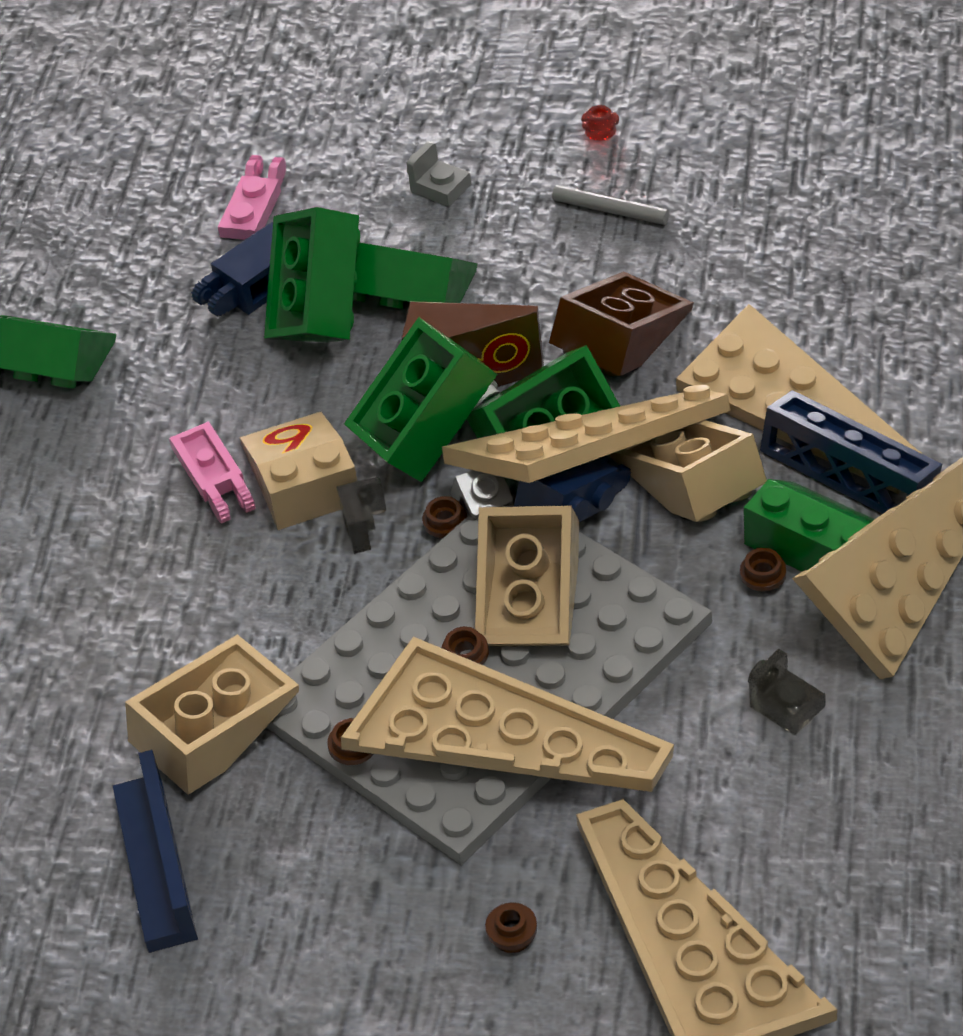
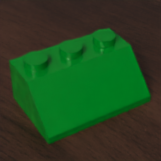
M314 207L274 216L264 339L308 342L350 340V331L354 324V314L352 312L353 291L357 283V273L355 270L356 252L360 243L359 215Z
M360 242L356 252L355 270L357 273V283L353 291V300L365 302L367 294L380 296L379 305L404 309L405 301L461 303L476 273L478 263Z
M0 315V375L2 369L14 371V379L38 382L39 375L51 377V385L76 388L77 381H93L116 341V333Z
M418 317L349 415L344 425L387 463L422 482L443 453L442 446H447L498 374L439 330Z
M585 345L561 355L478 405L466 419L478 439L529 426L554 422L556 417L564 414L585 415L620 407V404L589 348Z
M768 479L743 507L744 544L753 549H772L780 555L786 565L802 572L816 565L819 562L818 560L827 553L835 551L848 542V538L875 519L795 482Z

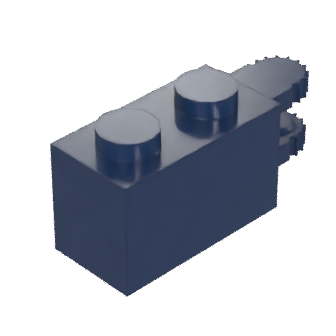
M273 222L211 263L212 272L202 278L201 282L198 281L195 287L192 288V300L200 305L208 303L209 312L217 317L225 315L226 312L231 311L235 307L249 315L267 303Z
M603 456L531 483L519 481L514 507L572 506L580 523L582 520L606 510L612 503L615 494L627 486L632 472L630 468L623 464H618V466L610 465L609 457Z

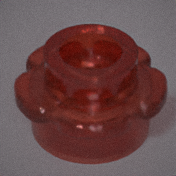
M596 105L582 115V128L590 139L606 140L615 134L616 125L619 123V116L605 105Z

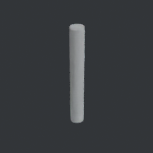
M556 185L552 193L553 201L661 225H666L669 219V210L560 185Z

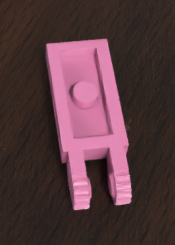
M251 155L249 157L245 176L241 177L218 225L221 238L246 240L265 227L281 193L280 186L286 172L284 158L274 157L269 166L268 178H261L260 176L263 173V159L261 155Z
M209 421L169 438L175 455L203 500L209 502L214 515L221 524L231 519L228 505L221 497L225 493L233 490L240 507L246 513L256 508L252 495L244 483L241 470Z

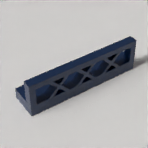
M793 390L767 407L760 446L761 452L882 514L890 508L899 505L893 502L886 487L893 486L908 496L928 485L935 476L941 473V463ZM778 429L788 434L795 449L790 450L776 443ZM817 448L823 451L832 467L826 468L818 464L811 449ZM853 466L861 470L870 486L863 487L857 484L848 468Z
M153 750L138 753L143 777L112 786L144 940L148 952L151 953L198 940L163 782Z

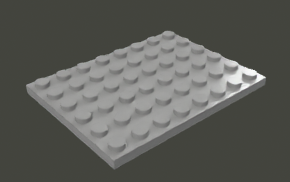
M511 490L510 492L513 497L512 503L505 507H514L516 493L512 492ZM471 515L465 518L288 674L292 680L299 684V692L266 727L461 866L551 778L374 754L369 760L358 765H344L335 761L330 756L327 740L338 722L357 716L412 637L441 648L445 637L453 629L462 626L475 629L478 518H472ZM579 532L578 573L570 646H489V655L483 666L613 719L712 624V610ZM465 650V651L461 652L460 654L469 653V652H471V650Z

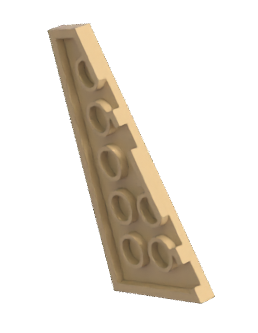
M750 304L676 378L677 391L681 393L684 388L689 386L707 385L710 387V391L728 394L730 411L726 412V414L762 431L767 407L793 390L921 453ZM778 429L777 438L793 445L788 434ZM817 448L811 449L813 455L829 462L823 451ZM853 466L848 468L850 472L865 478L861 470ZM893 486L886 487V489L897 494L901 492Z
M694 385L684 388L682 393L585 415L564 414L556 417L554 422L442 446L444 464L531 483L730 411L729 396L725 393L710 391V387L707 385Z
M963 457L935 476L928 485L908 495L906 500L900 505L890 508L848 538V542L837 550L824 555L818 560L819 562L792 578L879 679L895 675L963 556Z
M412 637L341 736L342 750L649 792L653 791L671 761L674 751V744L416 637Z
M624 799L576 814L579 831L671 1036H794L837 1021V1009L825 997L820 999L805 984V977L792 964L787 966L768 947V941L715 889L710 890L696 877V870L684 858L679 860L662 843V837Z

